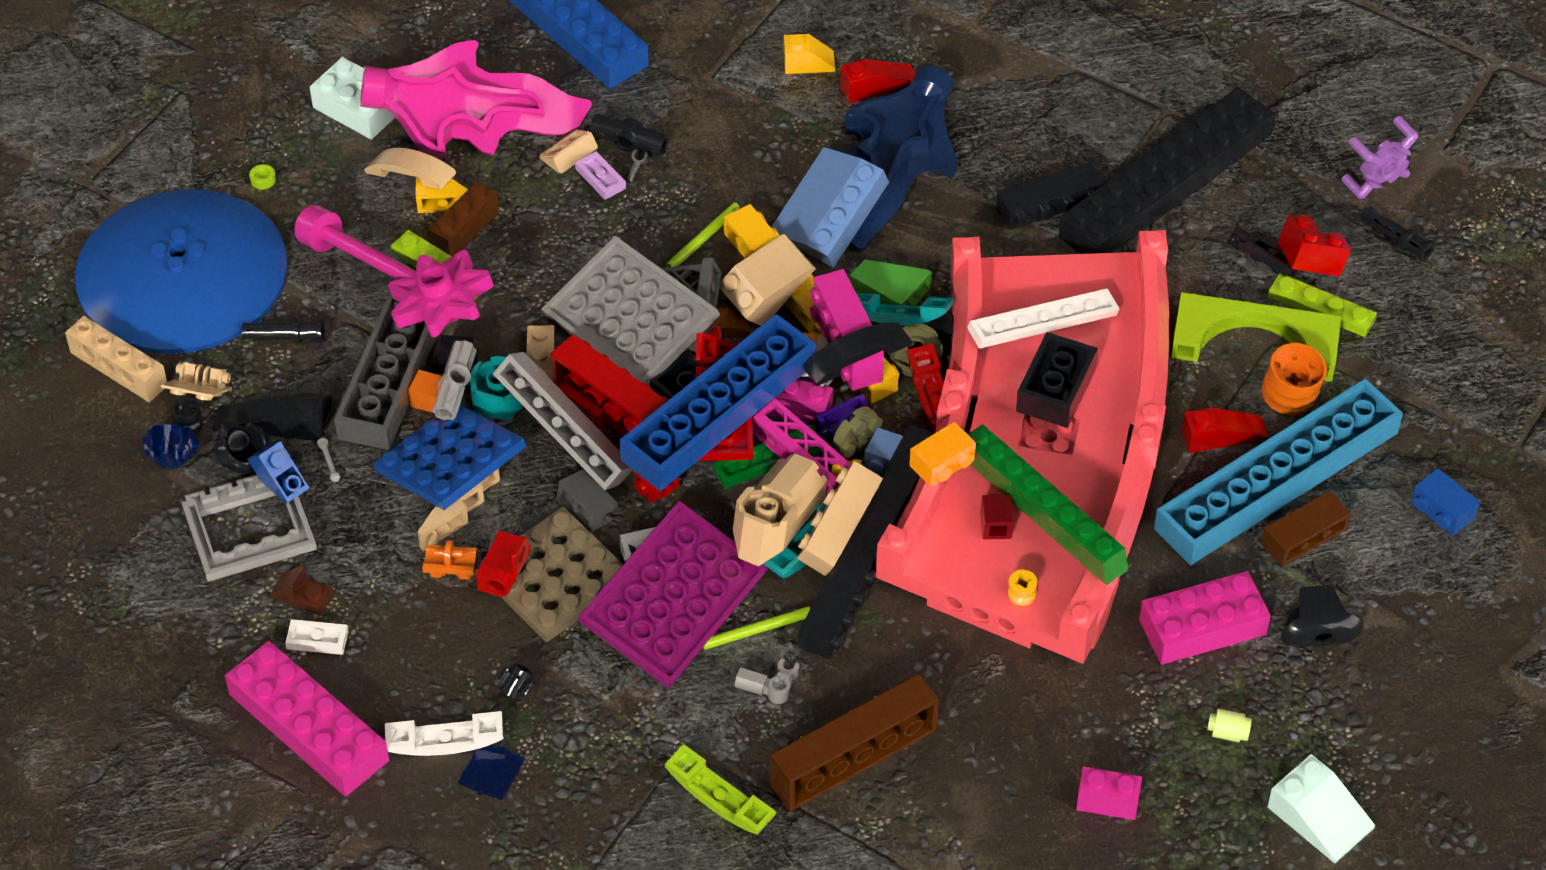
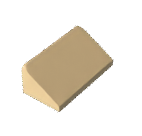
M576 129L541 153L539 157L556 172L564 173L575 165V162L595 151L597 144L591 132Z

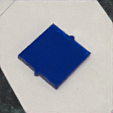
M493 745L476 749L459 778L458 784L477 791L478 795L486 794L502 801L522 767L525 757L509 752L505 747L499 748Z

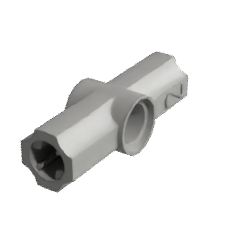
M455 341L453 343L444 373L438 381L439 389L432 412L435 413V417L442 420L455 419L465 386L471 379L470 370L477 349L468 341Z

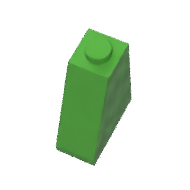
M865 259L858 267H854L850 271L848 278L856 293L879 294L880 304L916 306L931 290L932 272L928 269Z

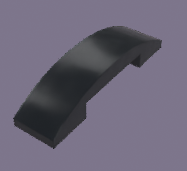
M898 322L868 326L845 335L827 345L803 364V368L814 384L819 386L840 377L841 369L883 350L888 355L912 345V340Z

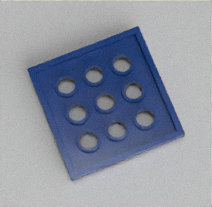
M460 405L454 420L432 418L389 452L385 453L373 465L377 473L445 510L523 450L526 444L522 437Z

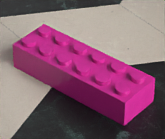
M267 641L225 675L229 695L345 797L389 762L386 741L270 641Z

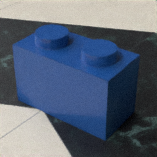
M1439 468L1415 486L1411 501L1420 512H1424L1440 528L1445 529L1452 536L1476 518L1480 503L1479 500Z

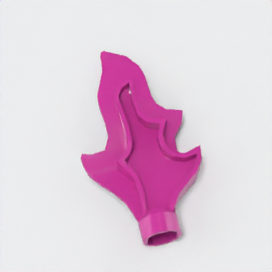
M476 40L455 43L425 60L407 66L387 70L386 68L365 66L362 78L360 107L386 109L402 124L416 148L443 161L446 154L445 146L452 139L468 140L482 153L493 156L499 139L509 131L521 130L547 136H563L580 126L592 106V102L588 99L570 96L544 79L531 74L488 73L476 66V50L479 43Z

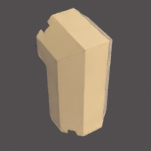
M795 453L789 455L787 459H779L755 489V486L747 487L736 501L733 524L738 558L760 566L782 552L826 495L828 480L824 474L822 477L817 472L819 467L815 461Z

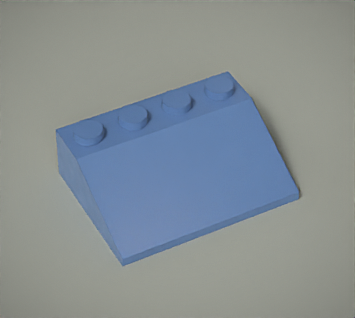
M823 147L771 228H775L779 236L782 234L787 235L799 250L834 268L887 187L889 181L883 169L861 158Z

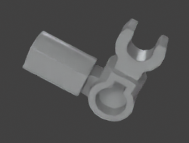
M785 659L779 660L777 673L771 679L767 675L740 667L735 679V688L761 696L766 694L771 702L783 704L789 699L793 680L799 675V663H795L793 669L787 670L784 668Z

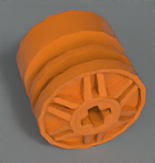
M1300 343L1284 344L1277 348L1271 356L1268 370L1262 382L1261 392L1264 401L1280 414L1295 416L1303 415L1310 411L1318 399L1320 389L1326 378L1327 366L1321 354L1314 348Z

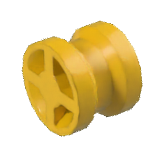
M1023 569L1013 572L1009 577L1008 597L1010 601L1019 606H1027L1033 603L1037 595V577L1029 570Z

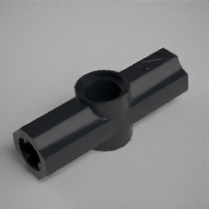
M595 114L591 120L589 132L593 136L614 142L616 147L624 152H631L635 148L663 156L666 151L668 135L646 129L641 122L634 118H626L624 121Z

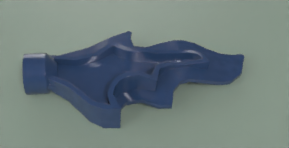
M925 65L919 67L910 85L893 95L863 101L854 105L845 114L846 134L859 135L862 141L857 147L839 152L861 158L883 169L889 181L887 187L850 242V245L858 251H864L874 236L897 214L916 176L927 171L943 174L949 178L954 177L956 174L957 159L947 134L944 119L945 103L953 90L954 83L947 72L936 66Z

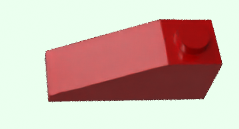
M863 59L841 65L840 87L850 104L905 89L910 85L915 72L911 64Z
M1206 408L1184 413L1181 433L1189 454L1266 441L1269 438L1262 418L1259 415L1216 408Z

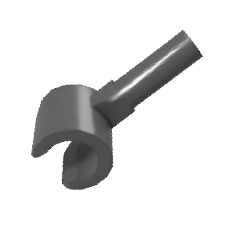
M638 149L632 153L634 162L626 180L629 183L633 182L640 166H644L649 160L647 153H645L642 160H636L639 153Z

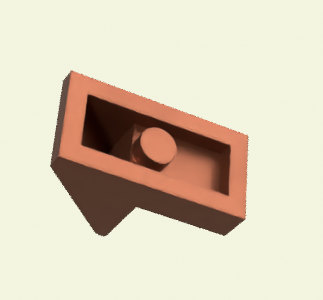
M301 566L282 574L270 593V598L322 615L333 597L334 591L330 586L308 579L306 568Z

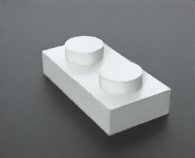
M291 619L285 642L286 649L343 655L349 632L348 625Z

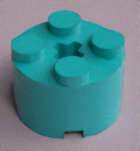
M503 356L490 357V361L484 363L480 361L470 372L472 404L474 411L478 414L492 419L508 421L514 418L523 405L493 375L495 370L506 359Z

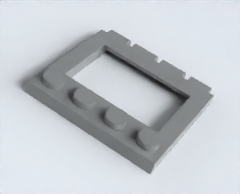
M257 474L236 480V487H232L231 482L209 488L210 494L205 495L204 490L185 495L186 501L181 502L208 582L317 550L315 539L300 499L297 496L289 503H285L294 529L289 530L287 535L280 537L275 535L262 538L257 544H240L235 546L232 551L226 553L221 551L213 552L202 517L276 496L274 492L259 480Z

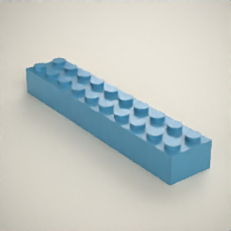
M1364 379L1158 508L1154 530L1191 566L1398 434L1403 413L1367 379Z

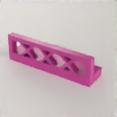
M776 398L773 399L752 418L753 435L780 459H787L789 455L795 453L815 461L819 467L817 470L819 475L822 477L824 474L828 480L826 495L831 488L834 490L837 488L839 483L835 481L836 477L828 471V464H836L847 469L851 464ZM775 409L783 416V422H773L767 415ZM788 429H798L803 433V440L792 439L788 435ZM808 447H819L823 451V457L811 456L808 453Z

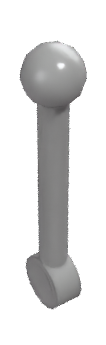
M320 438L317 444L318 448L322 449L331 473L330 480L338 482L341 476L336 472L329 454L328 440Z

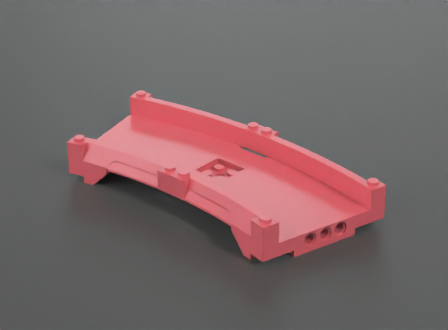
M1139 231L1136 252L981 258L979 237L953 238L950 270L952 298H955V304L952 306V314L954 316L950 367L946 372L937 410L936 432L954 421L964 430L971 398H978L970 432L982 424L985 425L1124 546L1126 556L1128 557L1143 513L1153 471L1156 467L1166 410L1165 398L1169 355V300L1166 275L1168 246L1166 231ZM1108 289L1120 308L1117 316L1049 332L1098 348L1096 370L1069 427H1062L1016 412L1017 391L1046 333L979 349L967 328L969 322ZM1132 424L1134 427L1125 464H1122L1129 426ZM971 465L959 469L946 481L938 482L932 487L920 477L897 526L889 524L877 544L876 578L926 598L927 606L1027 648H1031L1034 643L1083 664L1091 648L1094 649L1108 620L1120 576L1108 585H1105L1012 502L1014 523L1011 539H983L980 518L982 495L1003 494ZM1017 570H1029L1037 577L1036 599L1027 606L1016 605L1008 597L1009 577Z

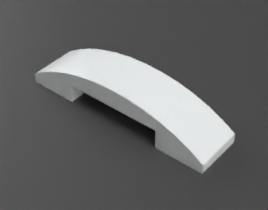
M502 711L472 714L473 721L415 726L414 720L385 723L388 752L429 756L461 753L491 745L503 739Z

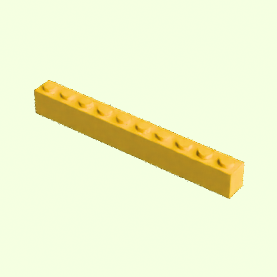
M751 204L724 216V235L745 259L779 237L777 230L771 228L766 223L763 214L759 211L757 212ZM810 274L784 304L809 333L820 334V326L818 322H813L810 314V307H813L810 290L813 289L814 277ZM883 355V381L858 390L872 405L898 391L899 371Z

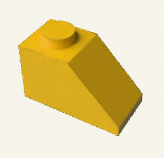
M810 34L784 35L785 74L835 72L834 51Z
M416 177L418 213L446 212L468 189L452 178L442 189L422 186L419 178Z

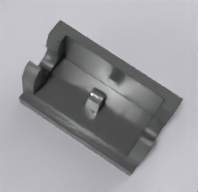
M584 469L559 480L556 500L591 534L613 519L610 514H606L614 511L618 503Z

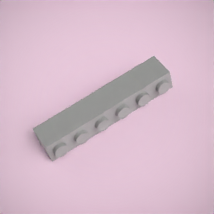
M524 352L509 354L495 370L493 375L604 490L618 487L632 472L633 469L621 461L620 451Z

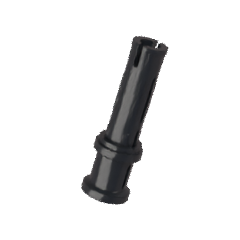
M1371 206L1366 207L1361 214V221L1368 223L1398 242L1400 249L1403 251L1408 250L1418 256L1419 261L1425 262L1432 255L1436 243L1432 240H1425L1418 235L1416 230L1405 229L1390 218L1374 210Z
M296 319L292 323L244 322L242 324V329L252 331L242 332L243 340L292 339L296 343H301L302 340H317L318 343H324L325 323L323 319H318L317 322H302L301 319Z

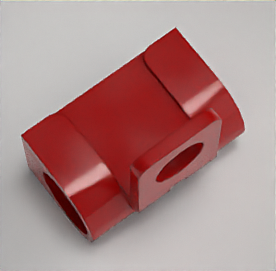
M500 530L498 531L489 551L476 572L479 591L499 597H506L509 594L532 549L527 542V537H519Z

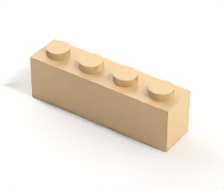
M856 461L848 469L843 467L835 479L839 483L835 490L831 488L823 500V503L826 504L824 511L821 512L819 510L811 521L810 525L814 527L811 534L806 532L801 539L798 547L802 550L797 559L826 576L835 566L883 478Z

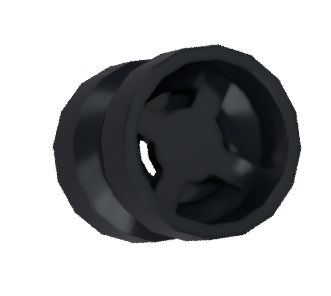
M184 397L174 403L173 414L177 430L184 435L198 433L203 427L199 402L192 397Z

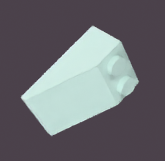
M1312 754L1271 789L1268 808L1334 863L1339 861L1375 827V824L1335 773Z

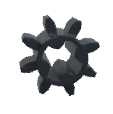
M515 663L510 668L504 666L498 677L502 684L501 691L514 699H519L524 694L529 696L536 685L532 679L533 672L518 663Z

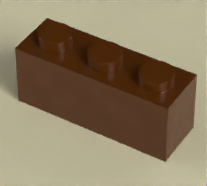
M476 181L428 228L429 243L450 256L460 252L499 214L497 192Z
M1331 491L1321 496L1316 495L1307 504L1300 508L1291 509L1286 516L1277 521L1272 520L1267 523L1263 529L1261 545L1283 567L1346 531L1351 512Z

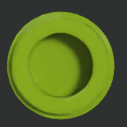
M261 164L250 170V182L254 188L268 189L275 184L276 175L273 167Z

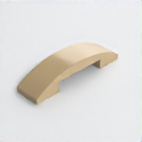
M407 148L384 150L364 169L367 174L385 177L390 171L418 177L422 186L442 189L456 174L455 169L443 161L426 153Z

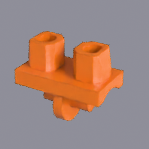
M450 540L446 541L445 546L426 545L425 559L422 567L423 573H430V576L434 578H442L445 574H454L459 579L469 580L471 576H474L477 548L455 547L453 541Z

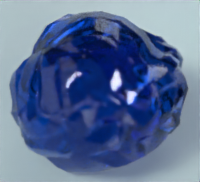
M171 424L154 425L149 428L142 438V448L147 458L156 462L163 469L179 468L198 452L199 440L192 429L185 426Z

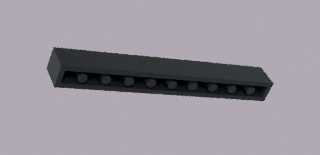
M909 424L882 475L883 480L798 631V648L827 659L831 658L834 650L841 648L845 629L852 627L856 616V608L863 606L867 596L866 589L869 585L873 586L876 581L877 544L889 524L897 526L920 478L910 467V449L935 434L934 432Z

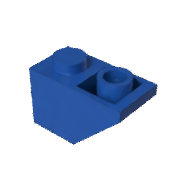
M281 441L268 444L247 458L261 482L285 503H289L310 488Z

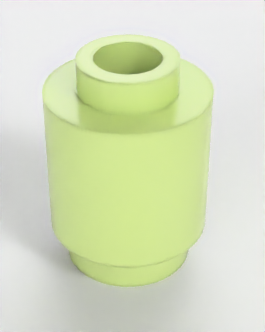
M1217 708L1216 714L1210 713L1207 730L1212 731V737L1238 743L1240 740L1248 741L1252 718L1245 717L1243 713Z

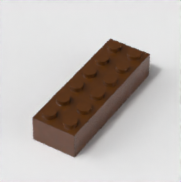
M919 674L910 679L906 678L900 681L896 687L887 692L876 694L872 700L865 704L852 707L843 716L837 719H830L823 727L803 734L797 741L788 746H781L770 755L771 788L789 812L797 809L937 731L939 698Z

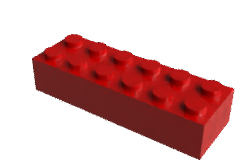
M571 335L550 353L553 383L557 387L561 386L564 382L603 409L605 425L622 437L669 400L664 396L661 397L647 383L640 382L627 369L620 368L607 355L600 354L587 341L581 340L575 335Z

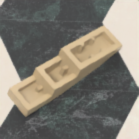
M499 468L447 509L442 510L436 506L418 530L419 545L422 551L426 550V545L438 543L469 523L467 512L484 502L483 491L500 481Z

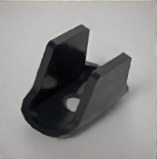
M1332 585L1301 587L1299 589V607L1295 608V620L1285 627L1281 634V640L1283 643L1293 647L1327 646L1347 643L1359 636L1363 629V622L1357 616L1345 611Z

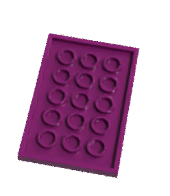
M678 501L579 615L577 621L670 689L712 636L717 633L767 573L769 568L764 564L756 566L738 558L735 541L681 501Z

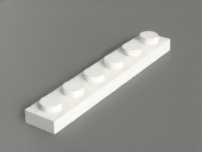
M1103 289L972 320L967 328L980 349L1117 316L1120 308L1109 290Z

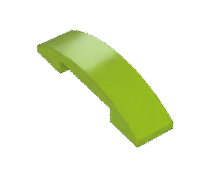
M684 744L665 763V768L695 798L727 821L746 831L758 835L776 815L774 809L756 796L747 797L707 768L706 760Z

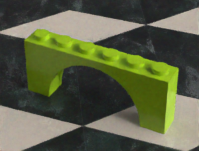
M1181 292L1171 358L1198 362L1202 349L1216 335L1240 327L1261 328L1282 336L1290 343L1305 344L1317 350L1324 358L1327 366L1324 381L1332 382L1336 366L1341 316Z

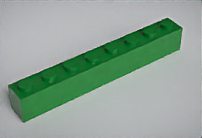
M982 424L968 433L976 442L975 460L971 463V466L1003 495H1010L1013 504L1101 582L1108 585L1128 571L1125 547L992 431Z

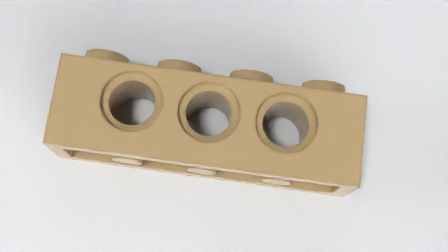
M83 316L65 332L70 353L149 403L165 389L161 387L162 384L167 383L164 366L87 317Z

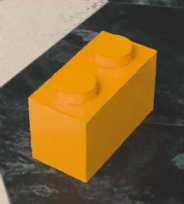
M954 421L910 449V467L932 487L938 482L946 481L959 469L971 465L975 460L976 442Z

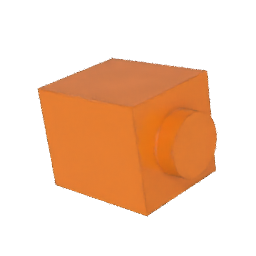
M418 370L408 389L410 407L432 412L441 375Z

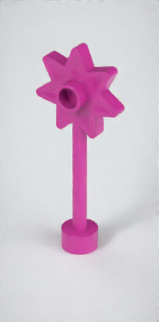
M311 205L305 208L295 223V236L300 243L317 252H325L335 246L397 279L388 284L393 299L399 301V304L391 312L397 328L425 321L430 336L437 337L447 324L453 323L459 318L477 319L480 314L473 299L494 286L488 270H472L473 263L467 250H461L442 264L427 255H421L418 257L417 267L414 270L342 232L340 217L320 205Z

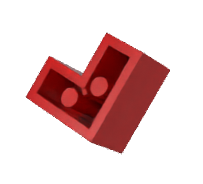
M1288 215L1278 239V243L1291 268L1301 271L1341 276L1351 251L1344 236L1336 232H1331L1330 234L1319 232L1313 219L1306 215Z

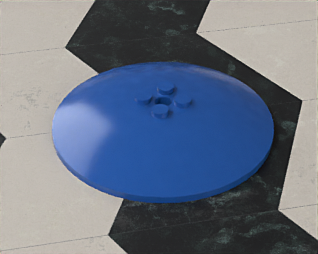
M187 189L162 192L126 205L109 216L94 230L78 257L75 270L76 291L80 305L90 320L138 350L164 354L201 351L221 345L242 335V332H246L245 329H242L244 322L258 323L277 302L283 290L287 275V255L282 236L277 227L261 210L252 204L229 194L209 190ZM176 253H184L182 257H172Z

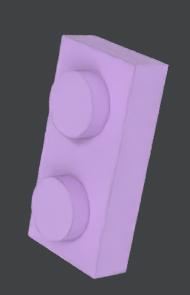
M597 151L575 162L576 170L604 200L626 189V181Z

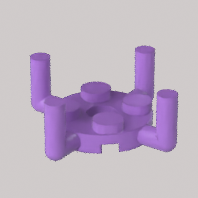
M1397 116L1393 120L1396 127L1406 136L1401 142L1391 143L1389 140H1386L1378 146L1377 152L1373 154L1357 137H1353L1349 141V145L1365 160L1360 167L1365 183L1360 186L1350 174L1344 175L1341 181L1358 199H1364L1373 188L1383 187L1381 183L1385 181L1392 183L1399 176L1402 178L1409 177L1410 171L1407 168L1409 164L1407 156H1411L1409 148L1418 139V133L1402 116Z

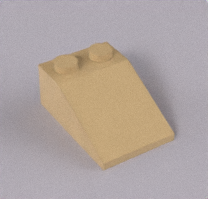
M782 234L735 265L722 279L719 288L747 320L762 326L774 316L816 268L788 236Z

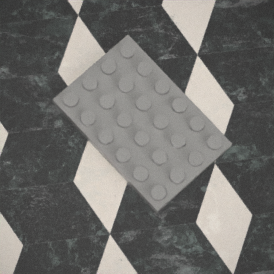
M617 236L605 245L541 309L548 318L569 334L587 341L593 349L600 354L607 355L617 366L627 369L634 378L640 382L647 383L649 386L652 378L666 370L696 340L697 333H703L720 316L715 307Z

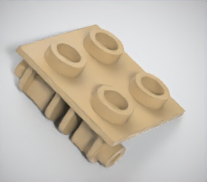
M186 361L178 363L176 366V373L179 374V378L161 385L162 388L170 389L172 394L186 395L187 393L196 394V398L200 400H212L213 397L222 396L223 393L232 390V387L225 386L231 379V374L227 373L225 369L211 368L210 366H206L204 369V366L201 364L197 366V364Z

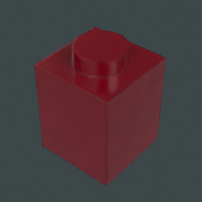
M982 495L980 518L983 539H1011L1014 520L1010 495Z

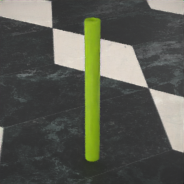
M733 202L665 264V267L679 266L724 225V216L741 209L740 206Z
M807 606L714 635L703 649L714 648L804 620L810 611V607Z

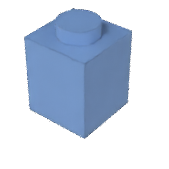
M877 427L865 450L864 467L876 474H883L903 436Z

